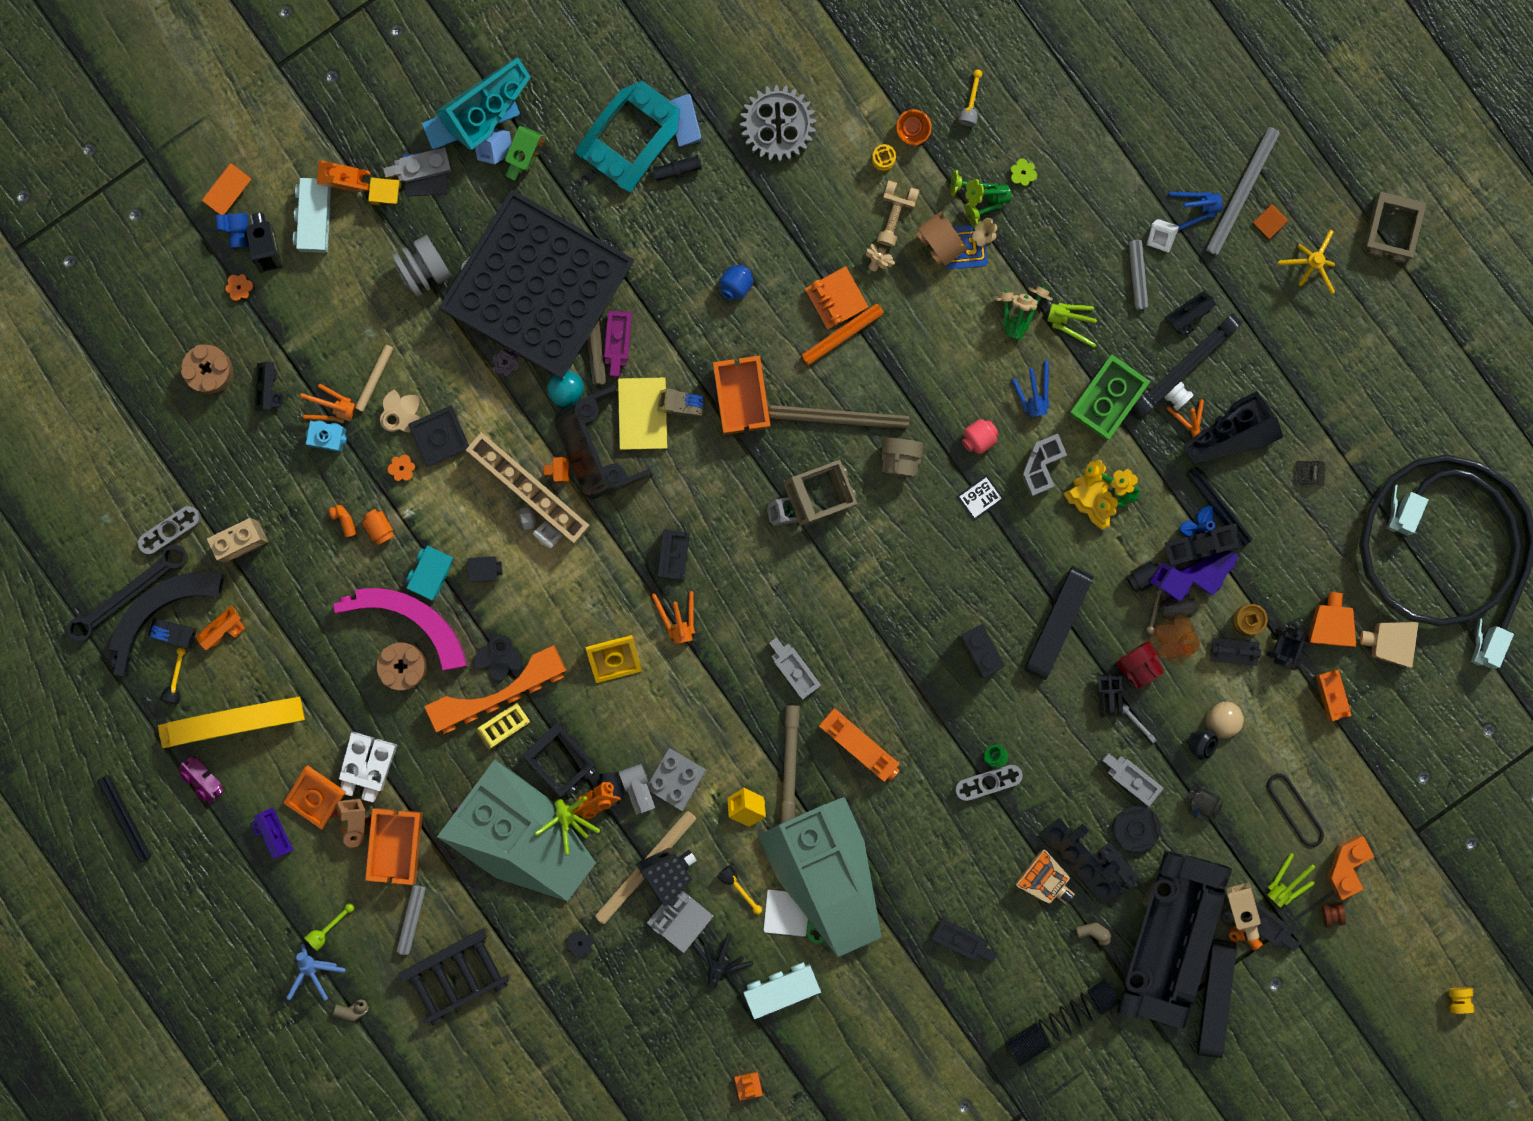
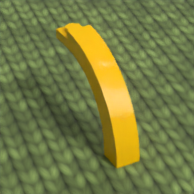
M295 697L158 725L163 749L240 732L305 720L301 698Z

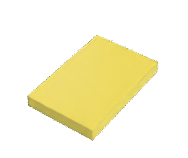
M666 377L618 379L620 450L667 449V413L657 412L660 390L666 389Z

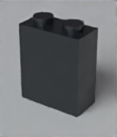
M983 624L958 636L980 678H984L1005 667Z

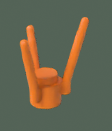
M322 384L318 385L319 389L340 401L336 400L335 403H331L310 395L300 394V397L333 408L332 414L336 415H303V419L333 421L344 424L345 420L351 421L355 403H351L350 398L343 397Z
M693 591L689 592L688 626L687 622H682L678 603L676 601L673 602L677 624H673V628L657 595L653 593L652 598L668 630L669 639L673 638L674 644L693 640L692 634L695 633L693 625Z

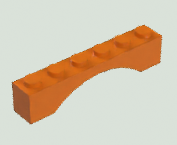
M553 645L532 655L521 675L508 687L496 694L472 700L445 696L424 707L435 731H442L443 734L457 729L455 724L461 721L467 724L478 719L476 714L484 710L486 714H489L499 709L498 704L505 700L510 704L520 699V693L528 690L531 694L543 688L541 683L550 680L552 684L564 678L562 673L567 672L556 646Z

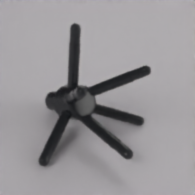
M731 933L726 935L718 961H712L707 944L703 945L704 954L696 942L692 943L696 952L709 967L707 973L709 981L707 985L710 988H716L718 981L723 980L725 973L753 965L752 961L739 964L744 960L743 956H740L727 966L722 963L729 945Z

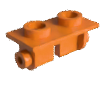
M603 782L594 788V791H589L577 799L578 801L584 796L587 797V800L578 806L573 813L585 819H591L621 799L620 797L613 796L614 787L610 782Z

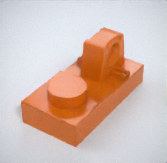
M232 605L196 635L199 644L205 650L216 646L225 632L235 638L245 629L240 621L241 617Z

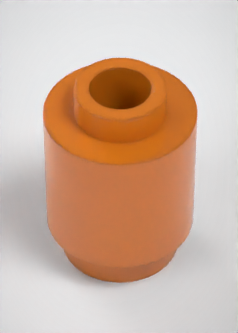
M374 509L363 515L365 520L362 521V524L371 540L375 541L377 545L394 537L391 532L393 528L383 511L377 512Z

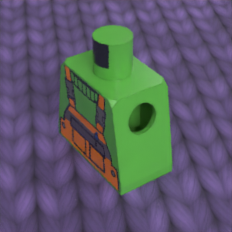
M519 126L505 158V161L510 163L505 176L518 182L523 170L530 171L547 137L527 127ZM521 151L525 154L523 161L519 160V153Z

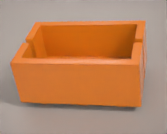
M760 356L739 358L740 366H735L734 359L713 362L723 435L745 432L744 427H749V431L770 428Z
M372 809L365 881L387 883L390 881V877H394L392 878V883L416 884L423 812L401 810L396 815L397 810Z

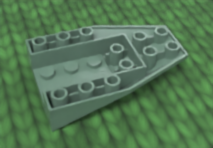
M494 759L437 836L495 878L565 901L570 899L596 864L570 825H568L569 830L567 831L569 855H565L562 825L559 821L540 835L535 836L534 833L556 817L557 809L554 802L497 759Z

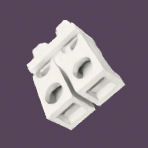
M352 732L339 777L342 780L340 788L346 791V795L353 796L356 784L365 788L361 799L374 802L379 791H382L398 745L380 739L374 740L375 738Z

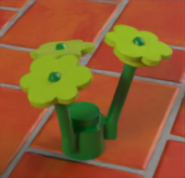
M958 170L952 172L951 196L954 197L957 190L961 189V186L966 187L965 196L969 199V203L964 205V209L972 228H976L979 225L978 220H980L981 214L994 209H1002L1003 204L1010 203L1011 190L1008 185L979 183L978 179L962 181V177L958 175ZM983 195H987L990 203L993 202V205L979 210L976 207H972L982 202Z

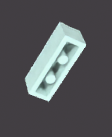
M300 178V184H296L295 197L299 198V206L294 209V221L298 222L297 231L293 232V245H297L296 249L299 252L328 253L331 187L318 185L316 178Z
M804 962L792 966V971L783 975L782 971L768 976L769 981L761 983L760 980L746 985L748 989L744 990V995L754 1019L821 993L810 964L805 966Z

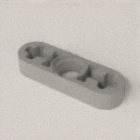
M183 507L144 533L138 540L139 549L143 553L150 555L159 552L195 528L201 521L200 512L194 507ZM187 511L194 513V522H184L181 525L185 528L181 530L180 525L174 519L178 518V521H182L186 518L185 513ZM167 524H173L176 528V533L172 537H166L163 533V528ZM156 531L165 540L164 543H161V540L154 542L153 549L144 547L147 543L146 538L153 540L158 537L155 534Z
M1003 766L1002 768L960 780L956 784L955 792L962 800H972L1018 785L1022 780L1023 774L1018 766ZM1008 769L1018 773L1014 782H1011L1010 779L1003 780L1002 782L1005 785L1000 787V780L996 775L997 772H1001L1000 776L1007 775ZM986 776H992L996 781L994 788L990 790L985 789L982 785V780ZM978 779L981 793L977 794V789L971 790L970 796L967 797L964 793H960V789L963 788L962 784L966 783L967 786L976 785L973 780Z

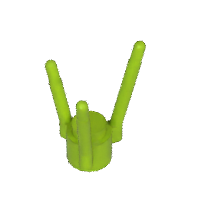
M1060 302L1058 305L1052 303L1047 321L1053 323L1052 328L1060 329L1095 348V343L1062 325V323L1067 324L1068 318L1096 323L1097 320L1094 318L1070 313V310L1093 311L1094 307L1069 305Z
M1293 853L1289 854L1276 878L1268 886L1271 891L1267 895L1280 908L1284 904L1287 906L1293 899L1315 884L1314 881H1311L1294 893L1291 892L1315 869V866L1311 865L1288 887L1283 883L1278 886L1294 857Z

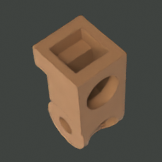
M361 799L337 801V812L341 821H343L339 828L342 840L349 848L358 847L363 842L365 827V809Z

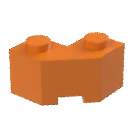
M1357 835L1337 845L1327 879L1338 899L1344 900L1364 890L1353 868L1374 858V855L1365 837L1362 835Z

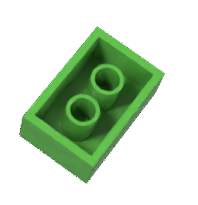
M1111 354L1068 415L1107 442L1150 381Z

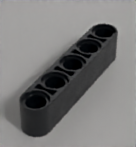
M1072 565L1024 671L1047 680L1093 581V574Z
M1213 939L1211 943L1197 1044V1055L1223 1057L1236 959V942Z

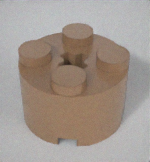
M941 211L919 226L918 229L920 231L916 234L925 247L930 244L933 248L930 254L940 266L944 263L946 266L967 251L968 248L965 244L960 246L964 242L946 217L941 220L944 217Z
M197 345L185 355L181 374L186 383L196 391L203 394H215L225 390L231 383L233 366L229 356L219 348L212 345ZM210 365L212 372L205 373L204 367Z
M394 643L383 649L379 655L377 673L383 684L394 690H410L418 686L426 676L427 661L423 653L416 646L408 643ZM401 660H403L404 664L408 665V668L404 669L403 673H401L400 669H397V664H400Z

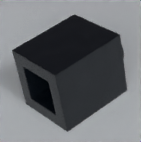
M496 556L467 558L470 583L499 581V576L503 575L502 561H498Z

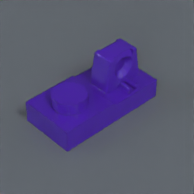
M273 807L254 816L255 820L250 823V826L256 837L263 835L273 860L294 850Z

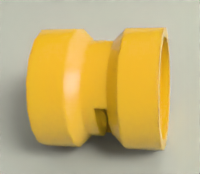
M886 144L876 147L872 156L873 166L879 171L890 170L895 163V150Z
M1450 988L1449 996L1452 998L1450 1013H1474V1004L1471 1003L1473 988Z

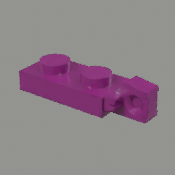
M608 310L604 358L605 364L611 365L610 377L620 378L621 366H627L632 312Z

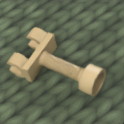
M888 181L883 200L893 203L885 228L886 230L879 232L877 242L895 247L897 237L894 235V231L902 209L901 207L914 209L919 190L911 188L908 199L905 200L893 196L897 183Z

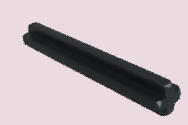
M1194 467L1187 473L1188 478L1208 504L1213 507V510L1225 526L1237 524L1243 547L1248 545L1253 540L1250 534L1199 468Z
M109 775L101 777L98 780V784L138 862L148 860L151 854Z

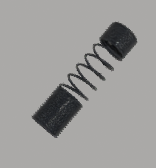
M1103 978V980L1087 989L1093 1002L1086 994L1080 993L1088 1015L1073 999H1070V1005L1077 1021L1063 1006H1059L1067 1029L1053 1013L1049 1012V1018L1057 1036L1043 1020L1039 1019L1038 1023L1034 1022L1004 1041L1019 1067L1052 1048L1041 1022L1056 1040L1061 1042V1037L1052 1016L1069 1035H1072L1062 1009L1080 1029H1082V1024L1073 1003L1090 1022L1093 1021L1083 996L1100 1015H1104V1013L1110 1011L1116 1005L1118 1006L1120 1001L1107 980Z

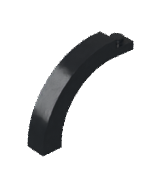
M210 572L183 574L162 581L139 596L122 616L111 640L109 649L118 651V655H114L112 661L114 675L128 676L137 637L155 613L170 603L187 597L211 596L221 598L225 575Z

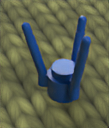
M1169 192V196L1200 198V201L1184 203L1183 207L1200 206L1201 211L1206 212V214L1177 225L1179 226L1178 230L1207 218H1214L1215 213L1222 212V199L1219 193Z
M1045 360L1043 399L1042 396H1038L1036 379L1032 368L1029 369L1033 398H1028L1029 403H1027L1016 378L1012 379L1015 390L1023 405V410L1028 412L1029 417L1048 414L1047 408H1050L1048 401L1049 361Z

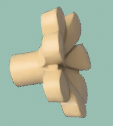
M871 244L865 253L872 260L869 268L872 271H877L879 267L885 269L887 266L892 267L895 264L893 257L890 254H885V248H877L875 244Z

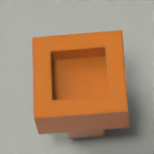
M563 457L553 458V465L543 466V475L553 476L554 482H570L569 459Z
M758 1071L734 1076L739 1101L763 1096Z

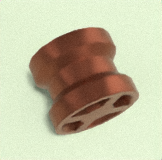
M1336 902L1331 906L1322 904V918L1326 928L1332 927L1333 924L1340 926L1346 924L1342 902Z

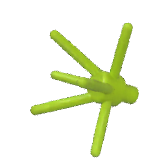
M584 796L571 806L565 805L562 799L557 800L554 803L557 809L556 817L534 834L535 836L540 835L559 821L562 825L565 855H569L567 833L569 824L585 839L588 838V835L575 821L596 833H599L600 829L573 813L574 809L587 800V797Z

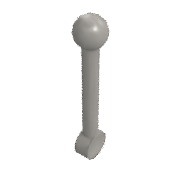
M1123 704V713L1154 744L1157 741L1156 738L1129 711L1128 705Z

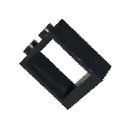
M558 722L522 754L560 797L564 794L569 797L578 788L576 783L581 778L586 781L596 772L593 767L597 764ZM559 734L587 763L563 788L534 758Z

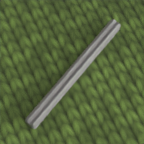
M1272 127L1267 129L1206 249L1210 254H1219L1280 134L1278 130Z

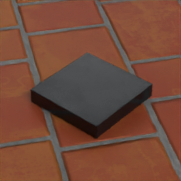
M451 405L408 424L427 468L458 455L469 447Z

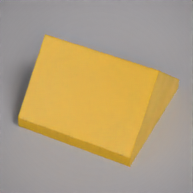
M632 635L585 647L596 683L642 672Z

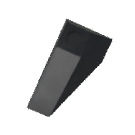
M1257 391L1236 401L1230 406L1231 410L1223 417L1220 415L1215 419V424L1208 430H1202L1183 446V450L1193 464L1260 449L1283 438L1278 418Z

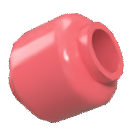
M979 419L964 429L962 443L969 452L973 450L977 454H982L997 443V436L999 434L991 421Z

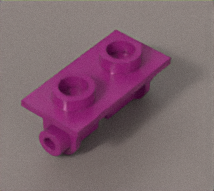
M193 756L185 761L187 766L183 762L178 769L180 777L187 784L191 783L195 787V792L201 800H207L211 804L215 798L214 794L218 797L224 792L221 788L223 785L212 774L205 779L202 777L208 769L198 758L194 759Z

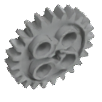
M775 85L774 91L771 92L769 87L766 86L765 94L758 90L757 99L749 97L752 105H744V109L748 113H741V118L745 119L746 122L740 123V127L747 130L741 134L742 137H749L746 141V146L754 144L752 153L758 150L761 151V159L765 154H768L770 162L774 156H777L778 161L781 162L782 156L785 155L790 161L791 153L799 157V148L807 150L805 141L812 143L813 139L808 134H815L816 132L814 128L810 127L816 124V120L810 118L815 114V111L807 110L811 102H802L805 97L804 94L796 97L797 89L788 93L787 85H785L783 91H779L778 85ZM776 103L780 105V121L785 123L781 124V144H777L776 125L772 124L776 121ZM787 106H792L795 108L796 113L789 117L784 115L783 109ZM768 107L773 113L770 117L765 118L759 114L760 109ZM792 129L797 133V137L793 140H788L784 136L785 131ZM763 131H771L774 137L770 141L762 140L760 135Z

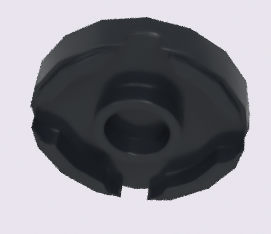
M1133 805L1122 809L1116 816L1113 823V834L1117 843L1123 849L1133 853L1144 852L1151 849L1159 839L1161 824L1157 815L1149 808Z

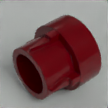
M1150 641L1143 643L1115 662L1122 674L1128 680L1130 679L1136 689L1145 686L1164 673V669L1159 662L1158 653Z

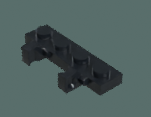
M1060 818L1056 819L1044 828L1041 834L1102 905L1122 890L1112 877L1120 866L1115 860L1104 868L1079 841L1080 838H1083L1089 832L1084 824L1072 831Z

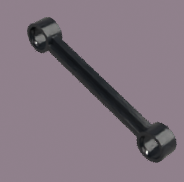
M1233 312L1131 408L1139 419L1148 413L1243 323Z
M178 545L166 547L159 561L84 618L77 617L72 619L67 627L69 636L75 641L90 639L97 625L172 568L180 569L184 567L188 561L187 551ZM170 550L182 551L183 560L181 563L172 564L168 561L167 555ZM82 622L85 625L87 624L89 627L88 634L86 636L74 635L73 626L75 623Z

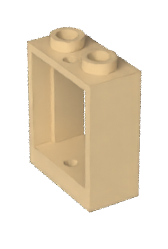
M252 518L207 538L216 560L225 563L269 543L259 521Z

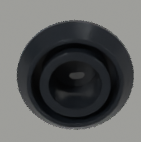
M1197 730L1190 734L1187 744L1198 760L1203 761L1212 757L1216 751L1218 737L1213 730Z

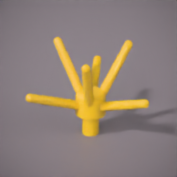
M1329 230L1318 252L1312 253L1301 244H1298L1297 247L1309 256L1308 259L1278 261V265L1308 264L1309 268L1299 281V286L1304 284L1313 270L1318 269L1330 293H1335L1322 267L1323 265L1335 266L1334 262L1325 260L1323 255L1333 230Z

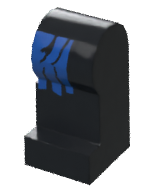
M153 618L148 636L183 648L192 649L197 628Z

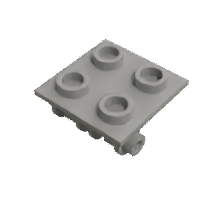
M669 748L647 786L650 792L683 811L702 777L705 775L706 769Z
M682 890L666 906L662 904L647 924L684 953L713 918V915Z

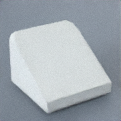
M1157 219L1152 223L1147 245L1169 253L1179 226Z

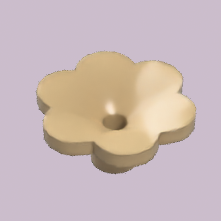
M990 218L979 221L972 239L980 247L985 246L986 243H991L997 236L995 233L997 225Z

